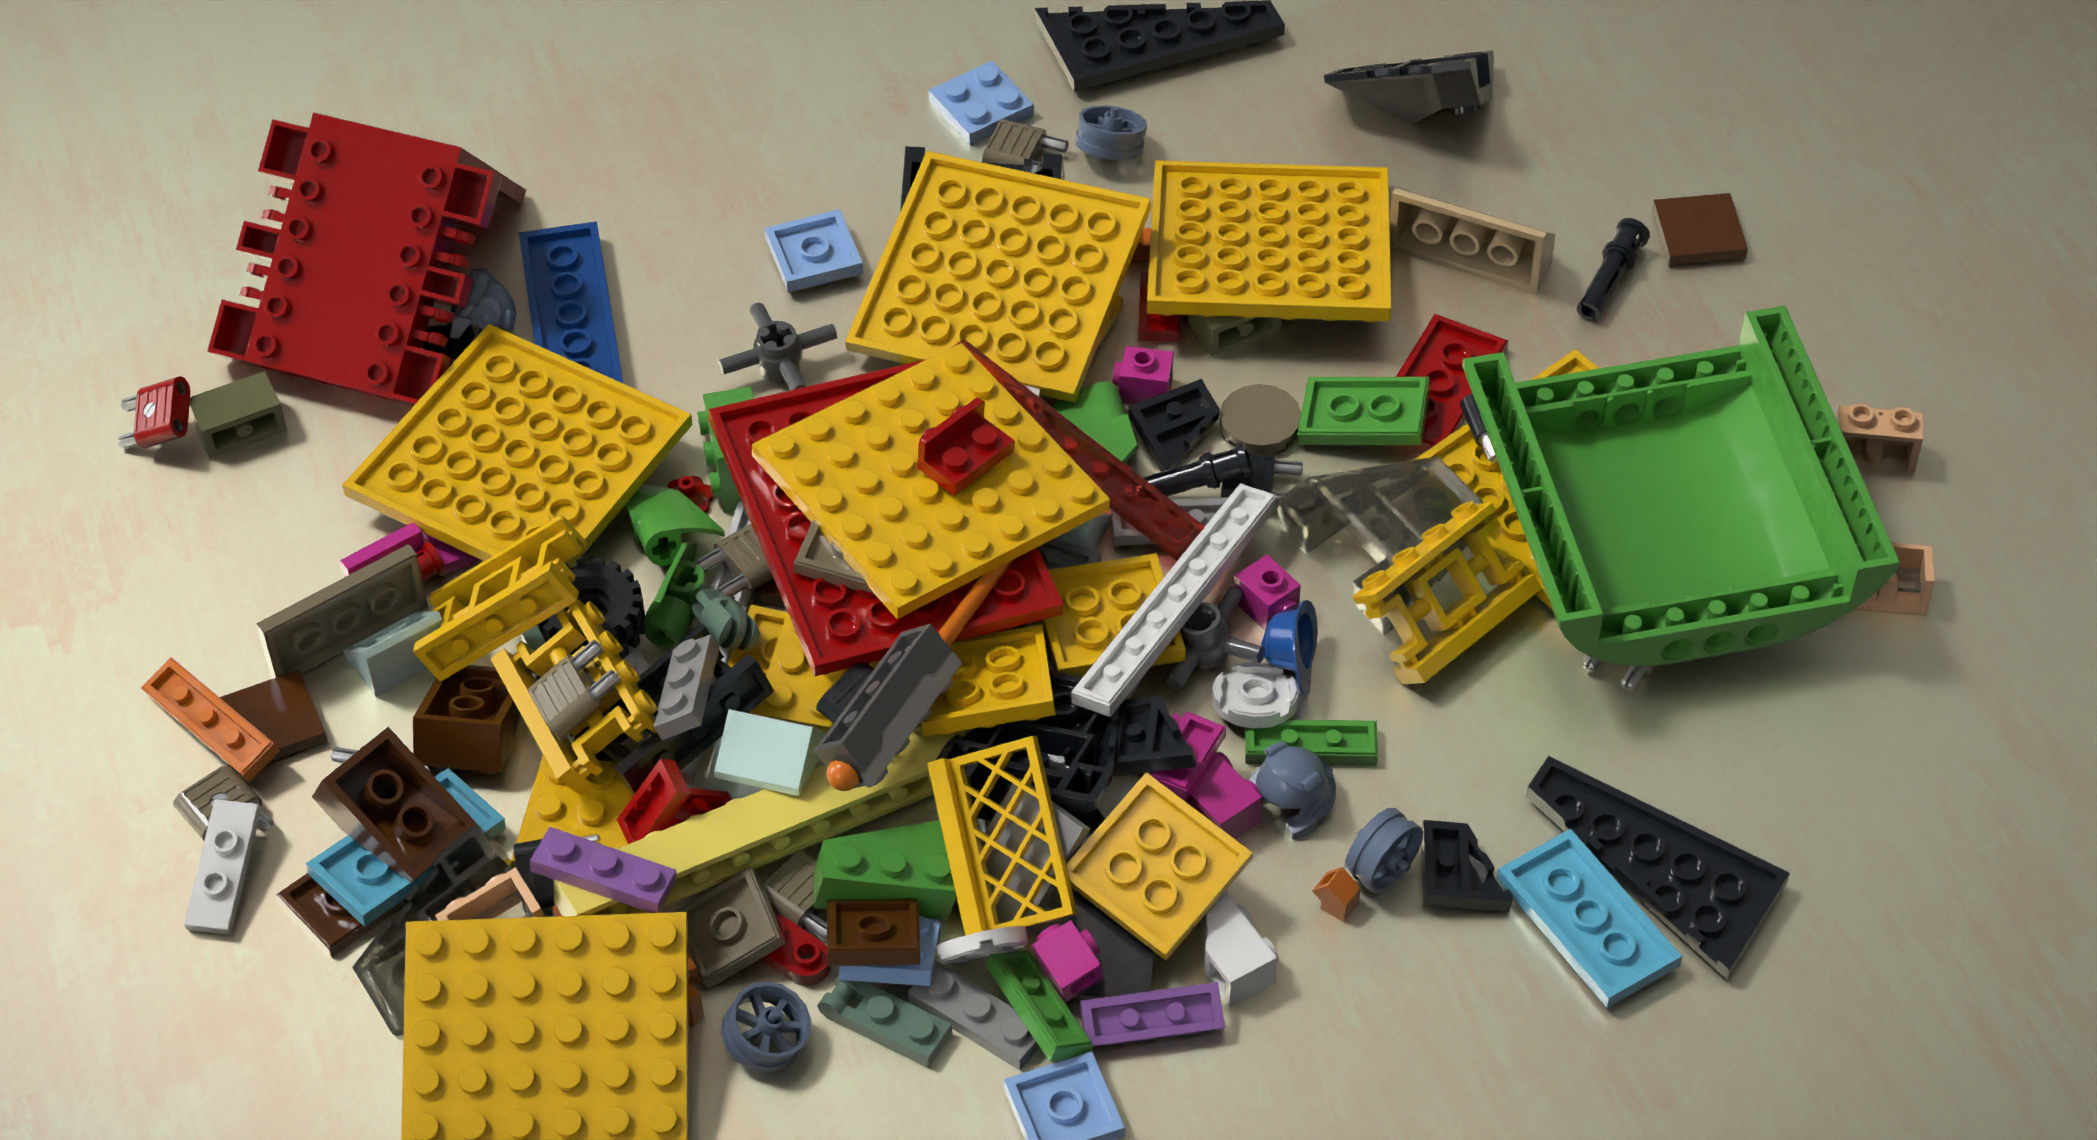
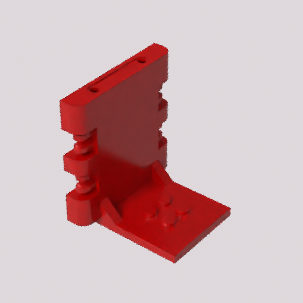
M314 112L309 128L272 119L258 172L272 179L293 184L292 190L273 185L270 186L268 195L277 200H287V208L285 214L273 209L263 210L261 219L282 226L281 229H276L252 222H243L236 250L248 256L271 262V265L267 267L248 263L246 272L255 277L267 278L263 291L249 286L242 287L239 296L260 302L259 308L222 299L207 352L232 361L414 406L450 367L452 358L444 354L421 349L423 343L446 347L448 338L442 334L426 332L430 318L442 323H453L455 314L434 308V302L466 309L474 281L473 278L465 274L444 269L445 265L468 269L470 261L462 255L448 254L451 240L463 245H473L476 240V235L455 229L456 224L488 230L496 199L522 205L526 189L462 147Z

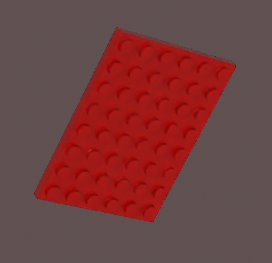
M925 360L709 409V423L814 677L848 669L857 663L868 664L880 661L903 631L931 624L939 632L978 578L896 619L880 599L872 595V592L861 589L854 590L847 588L844 584L836 585L826 582L823 578L815 579L794 573V561L811 522L752 456V444ZM1038 548L1013 560L953 642L1063 615L1064 603Z

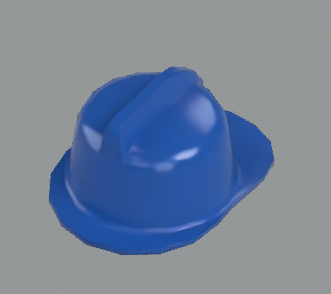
M1308 600L1300 603L1298 609L1275 614L1268 622L1261 642V646L1265 648V660L1271 666L1294 671L1299 689L1304 696H1308L1310 692L1312 662L1318 635L1315 608L1312 602Z

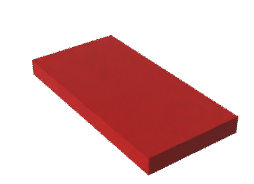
M1437 314L1433 315L1396 377L1430 378L1431 389L1422 445L1407 446L1426 452L1462 427L1466 419L1460 408V402L1465 396L1472 394L1462 366L1463 359L1501 352L1505 354L1508 349L1509 340Z

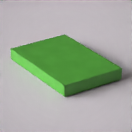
M1308 377L1297 434L1299 445H1422L1431 389L1430 378Z

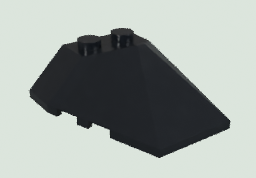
M1493 50L1445 55L1442 58L1414 59L1400 63H1382L1343 68L1325 74L1324 82L1413 125L1441 109L1453 108L1454 115L1474 113L1478 109H1482V104L1492 99L1494 54Z
M1049 671L1056 715L1042 717L1033 721L1022 720L998 724L991 728H974L964 737L956 734L946 743L935 759H952L1030 736H1036L1051 800L1080 820L1096 809L1113 781L1120 706L1111 717L1075 705L1072 703L1071 692L1083 677ZM1027 749L1013 753L1004 768L1005 771L1018 779H1023L1030 767ZM1000 757L989 759V761L996 765ZM980 762L964 766L968 785L981 792L993 770ZM1000 775L988 798L1001 805L1013 783ZM1033 779L1030 785H1032L1035 788ZM971 795L972 804H974L977 798ZM984 803L976 818L991 821L996 810Z

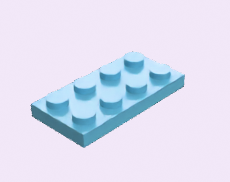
M449 768L435 776V778L479 826L414 882L410 883L349 835L306 863L308 875L364 927L506 830L505 818Z
M1571 829L1498 868L1497 880L1506 890L1509 889L1513 899L1606 1008L1680 967L1682 955Z

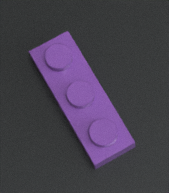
M552 827L548 828L530 859L531 872L650 913L660 912L676 883V869Z
M1218 982L1080 1001L1083 1030L1093 1043L1092 1048L1225 1029Z

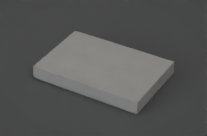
M1012 784L1001 803V806L1005 809L1018 788L1015 784ZM1026 792L1013 814L1032 825L1040 812L1038 799ZM1052 801L1067 864L1078 851L1090 828ZM996 811L984 832L988 836H991L1002 816L998 811ZM1009 820L998 842L1016 853L1028 830ZM1043 823V825L1040 828V831L1046 834ZM1036 836L1024 859L1043 869L1051 855L1048 843ZM981 839L982 848H984L987 842ZM993 848L986 861L988 874L1000 881L1012 858ZM1020 864L1008 886L1024 897H1027L1038 875ZM1053 868L1049 875L1056 878ZM1045 881L1034 903L1044 909L1056 886ZM991 884L992 893L996 889V886ZM1005 892L996 905L999 924L1012 921L1022 905L1021 902ZM1029 909L1025 917L1035 915L1038 913H1036L1032 909ZM1033 926L1026 928L1027 935H1029Z

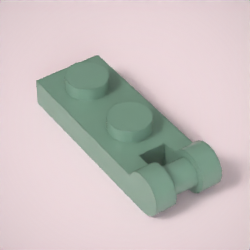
M839 975L834 982L835 989L832 993L827 992L817 1005L818 1010L826 1018L927 1068L931 1066L952 1035L951 1023L867 982L839 980ZM850 998L860 1002L856 1009L847 1005Z

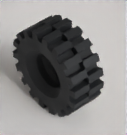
M585 558L577 559V566L570 568L568 563H565L575 575V580L571 583L579 591L577 599L584 604L590 601L599 610L607 613L604 616L606 621L602 624L604 630H608L622 646L623 651L619 655L623 660L629 655L628 645L636 649L640 644V635L645 633V610L641 586L638 580L634 581L633 573L628 568L622 572L621 565L617 562L612 561L609 567L605 566L604 558H594V564L586 565ZM556 614L537 624L546 642L563 628ZM584 641L570 655H573L581 647L588 645L589 641Z

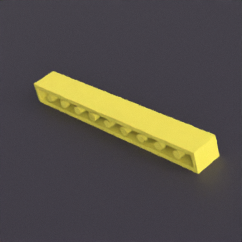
M920 725L908 737L910 739L908 746L896 755L887 766L888 773L885 778L873 787L863 786L849 791L836 790L827 780V767L825 765L815 766L799 796L763 789L744 798L733 799L724 806L702 815H693L680 824L662 831L651 832L643 839L614 849L676 869V883L662 907L722 883L750 866L753 869L934 795L927 763L935 761L946 743L956 734L964 737L967 733L965 730H961L948 735L937 734L924 737L922 726ZM553 879L554 903L562 916L649 913L648 911Z

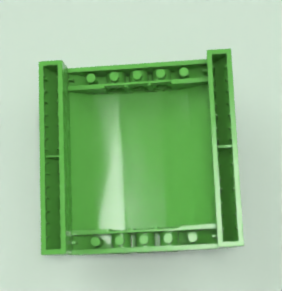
M1786 306L1745 312L1740 341L1737 346L1515 382L1504 352L1463 359L1462 366L1558 626L1564 637L1577 650L1592 658L1612 664L1629 666L1663 665L1779 644L1827 626L1850 613L1872 597L1899 568L1900 561Z

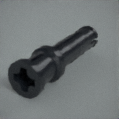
M1623 218L1618 222L1613 241L1608 242L1602 251L1603 262L1584 297L1577 305V312L1583 319L1592 322L1596 319L1599 320L1623 273L1634 268L1638 260V250L1640 247L1645 246L1650 238V231L1642 222L1633 218Z
M1241 442L1237 443L1235 449L1214 455L1211 452L1203 453V456L1199 457V461L1126 481L1125 487L1128 499L1131 501L1156 500L1205 485L1208 488H1219L1221 482L1242 476L1250 479L1254 477V471L1245 443Z

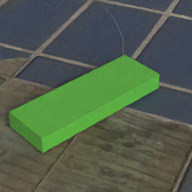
M1288 719L1284 723L1268 728L1253 729L1245 727V763H1263L1267 757L1264 749L1277 742H1285L1287 746L1302 747L1312 751L1326 764L1377 765V721Z
M1029 950L990 954L986 964L987 969L1049 1061L1066 1060L1091 1051L1093 1043Z

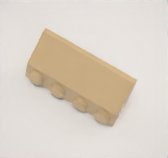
M1395 188L1392 192L1389 224L1390 250L1537 293L1552 262L1556 234L1412 191Z

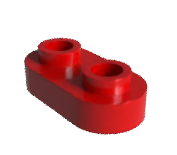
M775 914L786 944L762 957L760 960L798 985L812 986L822 982L829 975L831 966H827V946L788 918ZM805 954L813 955V957L810 959L800 958Z

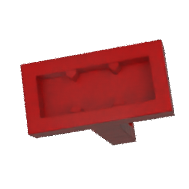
M660 759L616 820L627 843L630 844L643 839L651 832L662 831L680 824L693 815H702L724 806L732 799L728 791L688 788L675 760Z

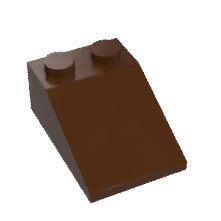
M468 665L441 682L437 678L434 680L413 716V754L424 766L434 771H444L447 768L471 770L472 773L477 775L501 773L511 753L521 713L495 667Z
M389 727L326 776L312 795L316 803L343 832L410 883L414 882L479 826Z

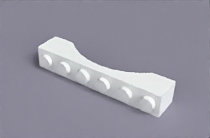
M1135 774L1113 776V781L1096 809L1085 816L1088 822L1102 823L1139 781L1138 777ZM1227 889L1200 922L1204 931L1206 945L1204 975L1210 983L1218 982L1220 996L1231 1007L1275 983L1276 966L1279 957L1273 943L1266 937L1261 938L1253 927V921L1248 911L1242 905L1237 906L1228 895Z

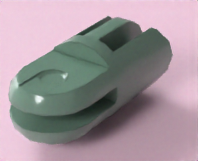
M702 589L697 593L696 599L699 602L692 604L693 614L707 628L719 646L728 650H734L739 647L741 651H747L755 647L759 642L760 635L757 624L735 599L711 589Z

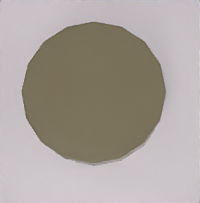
M1263 384L1249 385L1230 393L1224 400L1220 411L1219 425L1223 437L1228 442L1229 439L1235 444L1244 442L1249 453H1277L1285 449L1286 444L1292 439L1294 442L1298 437L1301 411L1298 402L1288 392L1276 386Z

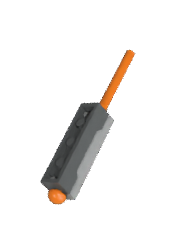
M1013 560L980 576L939 632L931 624L901 632L814 750L815 754L827 767V780L834 789L849 791L863 786L870 788L885 778L888 773L887 766L892 759L908 746L910 734L917 725L929 717L932 711L930 707L933 702L953 683L952 676L962 662L954 652H951L950 645Z

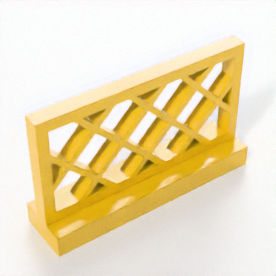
M1030 736L952 759L942 758L928 762L927 765L965 936L1003 927L1025 926L1028 928L1077 915L1037 737ZM1027 749L1030 767L1021 781L1005 771L1004 768L1013 753ZM1000 757L996 765L989 761V759ZM980 762L993 770L981 792L968 785L964 766ZM1000 775L1018 786L1006 809L988 798ZM1033 779L1036 790L1030 787V784ZM1026 792L1036 797L1040 806V812L1032 825L1013 814ZM971 795L977 798L974 804H972ZM984 803L1002 814L991 836L980 831L976 822V817ZM1009 820L1028 830L1016 853L998 842ZM1043 823L1046 834L1040 831V828L1043 825ZM1036 836L1048 843L1051 854L1043 869L1024 859ZM981 839L987 842L984 848H982ZM993 848L1012 858L1000 881L988 874L986 861ZM1020 864L1038 875L1027 897H1024L1008 886ZM1053 868L1056 878L1049 875ZM1045 881L1058 888L1062 903L1061 908L1046 911L1034 903ZM991 884L996 886V889L993 893L991 889ZM1005 892L1021 902L1022 905L1012 921L999 924L996 905ZM1029 909H1032L1033 911L1038 913L1035 915L1025 917Z

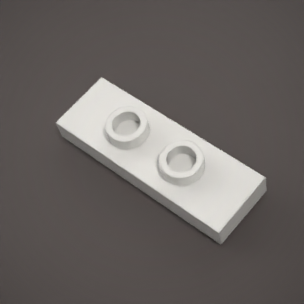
M214 800L184 921V926L187 930L226 935L232 934L261 814V808L258 804Z

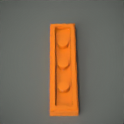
M172 657L141 687L147 696L248 782L280 752V749L270 739Z

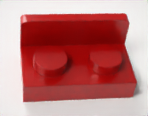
M979 397L965 406L958 407L949 418L935 428L932 427L926 430L918 442L917 468L953 496L957 495L1014 452L1015 440L984 418L985 402Z

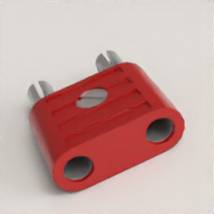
M178 376L140 388L137 395L122 399L121 403L123 404H121V407L124 411L130 412L135 410L134 432L118 437L120 448L128 449L140 446L145 449L182 438L187 434L191 391L189 383L184 377Z

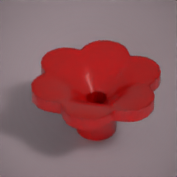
M684 476L668 483L667 488L680 491L702 511L707 513L710 508L709 502L713 499L711 486L703 484V480L700 477Z

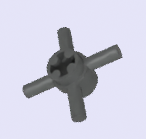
M763 303L753 304L749 311L759 329L753 349L719 359L718 364L722 375L759 364L761 375L770 382H786L790 390L806 387L799 373V361L803 353L802 350L837 339L834 325L829 324L797 335L796 329L791 324L784 321H772Z
M1229 587L1217 606L1202 602L1182 626L1180 632L1186 649L1185 661L1178 662L1167 678L1166 683L1174 690H1181L1196 666L1206 669L1216 667L1222 664L1229 654L1256 663L1263 661L1265 648L1232 638L1229 626L1226 623L1243 598V594L1239 589Z

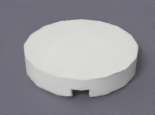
M1241 663L1233 666L1232 672L1224 676L1222 672L1216 677L1212 687V701L1214 710L1226 721L1247 728H1268L1286 722L1295 714L1299 705V688L1297 681L1292 676L1289 679L1283 675V669L1266 663Z
M1025 926L1003 927L951 939L940 943L936 948L940 963L953 965L972 962L973 958L989 956L990 954L1013 952L1025 947L1024 945L1028 944V935Z

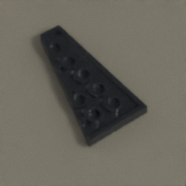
M1271 0L1225 2L1222 7L1201 8V3H1186V9H1166V4L1108 5L1104 11L1083 12V7L1077 6L1068 7V12L1048 13V7L1035 8V20L1074 92L1280 37L1285 32V24Z
M1550 756L1547 757L1528 785L1526 797L1563 831L1571 829L1609 873L1728 980L1787 885L1790 872Z

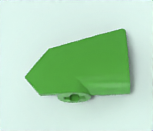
M1097 382L1080 390L1076 403L1060 400L1047 410L1046 421L1084 462L1123 466L1139 448L1119 390L1111 382Z
M642 484L625 504L636 545L642 544L648 559L660 566L669 565L673 562L682 545V533L698 532L725 537L724 530L678 490ZM663 539V542L658 544V540Z
M693 542L682 543L645 615L646 638L657 647L665 650H671L684 639L694 619L692 604L699 602L696 599L697 593L702 589H706L704 571L700 565L694 563L697 544Z

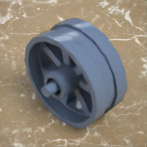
M1107 105L1091 106L1084 108L1079 113V129L1076 131L1075 144L1081 151L1097 158L1114 161L1131 160L1138 158L1143 153V137L1146 135L1147 121L1141 115L1128 109Z
M1387 808L1378 813L1358 832L1345 859L1344 869L1354 879L1361 880L1363 885L1371 892L1380 893L1389 888L1404 872L1410 869V864L1422 844L1424 832L1419 825L1412 820L1408 821L1404 814L1396 808Z
M765 981L751 984L739 992L722 1020L721 1035L727 1051L738 1063L750 1070L768 1073L782 1070L794 1061L810 1036L811 1017L806 1004L796 992L782 984ZM751 1002L756 1016L738 1007L743 1003ZM763 1002L770 1003L774 1006L765 1008ZM783 1012L791 1021H784ZM737 1021L752 1028L741 1034ZM781 1033H796L795 1047ZM770 1041H772L782 1051V1053L776 1054L769 1052Z

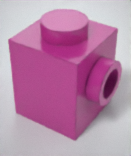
M1125 346L1122 362H1115L1112 383L1119 386V393L1123 404L1134 405L1171 391L1174 363L1173 351Z
M1266 554L1235 575L1234 587L1243 594V598L1238 606L1264 631L1268 622L1275 614L1298 609L1301 585L1269 555Z
M1071 920L1062 926L1060 924L1049 926L1037 936V942L1032 944L1035 959L1065 1003L1104 979L1101 964L1095 956L1100 953L1095 940L1087 929L1079 932Z

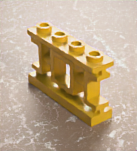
M1468 501L1455 508L1451 512L1452 519L1445 524H1438L1424 532L1421 536L1423 541L1420 544L1397 553L1392 558L1393 565L1385 571H1377L1362 581L1363 588L1352 596L1356 604H1364L1367 609L1364 613L1368 619L1382 618L1387 614L1402 639L1403 644L1389 655L1392 662L1399 663L1393 669V672L1400 684L1425 683L1542 589L1534 574H1523L1521 570L1525 567L1521 560L1505 562L1503 565L1486 537L1487 534L1500 525L1497 517L1491 518L1490 516L1495 511L1492 502L1475 504L1474 501ZM1461 537H1463L1473 554V557L1467 561L1459 547L1448 548ZM1446 567L1463 597L1443 611L1427 582ZM1481 571L1490 585L1500 584L1487 595H1485L1475 577ZM1402 583H1404L1414 600V603L1408 608L1399 594H1390ZM1422 618L1425 619L1431 632L1441 631L1428 642H1426L1416 624Z
M560 515L435 590L429 597V602L434 607L431 611L439 612L443 623H441L440 628L415 642L413 653L441 682L577 601L579 591L571 583L575 580V575L566 566L565 562L586 550V540L564 516Z
M577 599L576 602L568 606V611L563 609L556 613L563 628L536 651L521 641L515 646L518 652L514 655L503 648L491 658V661L556 778L582 796L595 785L589 775L593 773L597 776L604 771L595 755L623 732L636 742L644 738L642 731L646 728L655 734L656 730L653 726L656 717L654 713L658 708L652 698L644 690L638 688L636 683L640 681V677L626 660L621 659L619 653L623 651V648L618 640L602 627L606 620L601 611L592 602L588 601L584 604ZM588 640L590 643L592 640H596L601 644L603 652L583 668L586 674L590 673L594 682H597L609 670H613L619 675L621 681L601 698L603 704L570 732V734L576 736L588 725L590 727L589 730L571 743L567 735L561 739L549 729L529 694L528 688L536 682L530 669L542 677L584 641ZM585 646L581 647V648H580L578 651H576L572 656L574 657V656H575L579 651H581ZM621 698L631 713L629 714L618 705L606 716H603V713Z

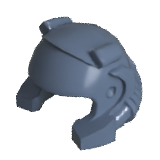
M472 269L468 276L473 278L474 281L466 309L450 306L449 312L455 314L453 323L448 322L446 324H452L450 337L459 339L469 325L479 327L478 335L488 324L511 333L514 329L516 308L508 290L486 269Z
M1285 742L1272 744L1264 749L1267 757L1261 767L1258 766L1249 780L1257 786L1261 796L1269 803L1279 808L1301 809L1299 814L1289 817L1286 822V830L1291 839L1301 838L1316 831V824L1324 816H1328L1332 810L1336 797L1333 769L1310 750L1302 747L1287 746Z

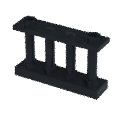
M704 625L698 626L639 676L640 681L636 683L638 688L644 690L652 698L657 708L659 707L673 649L688 639L697 640L710 635ZM719 650L713 673L717 680L710 685L700 726L664 740L661 739L657 732L654 734L646 728L645 731L651 734V736L633 751L622 744L630 737L623 732L595 755L597 760L602 761L606 756H609L618 763L613 768L632 797L660 759L675 760L679 770H683L723 735L729 709L749 713L775 691L757 660L747 654L733 667H730L721 661L724 656ZM621 698L607 709L603 716H606L618 705L629 714L631 713ZM589 725L576 736L570 734L573 742L590 729Z

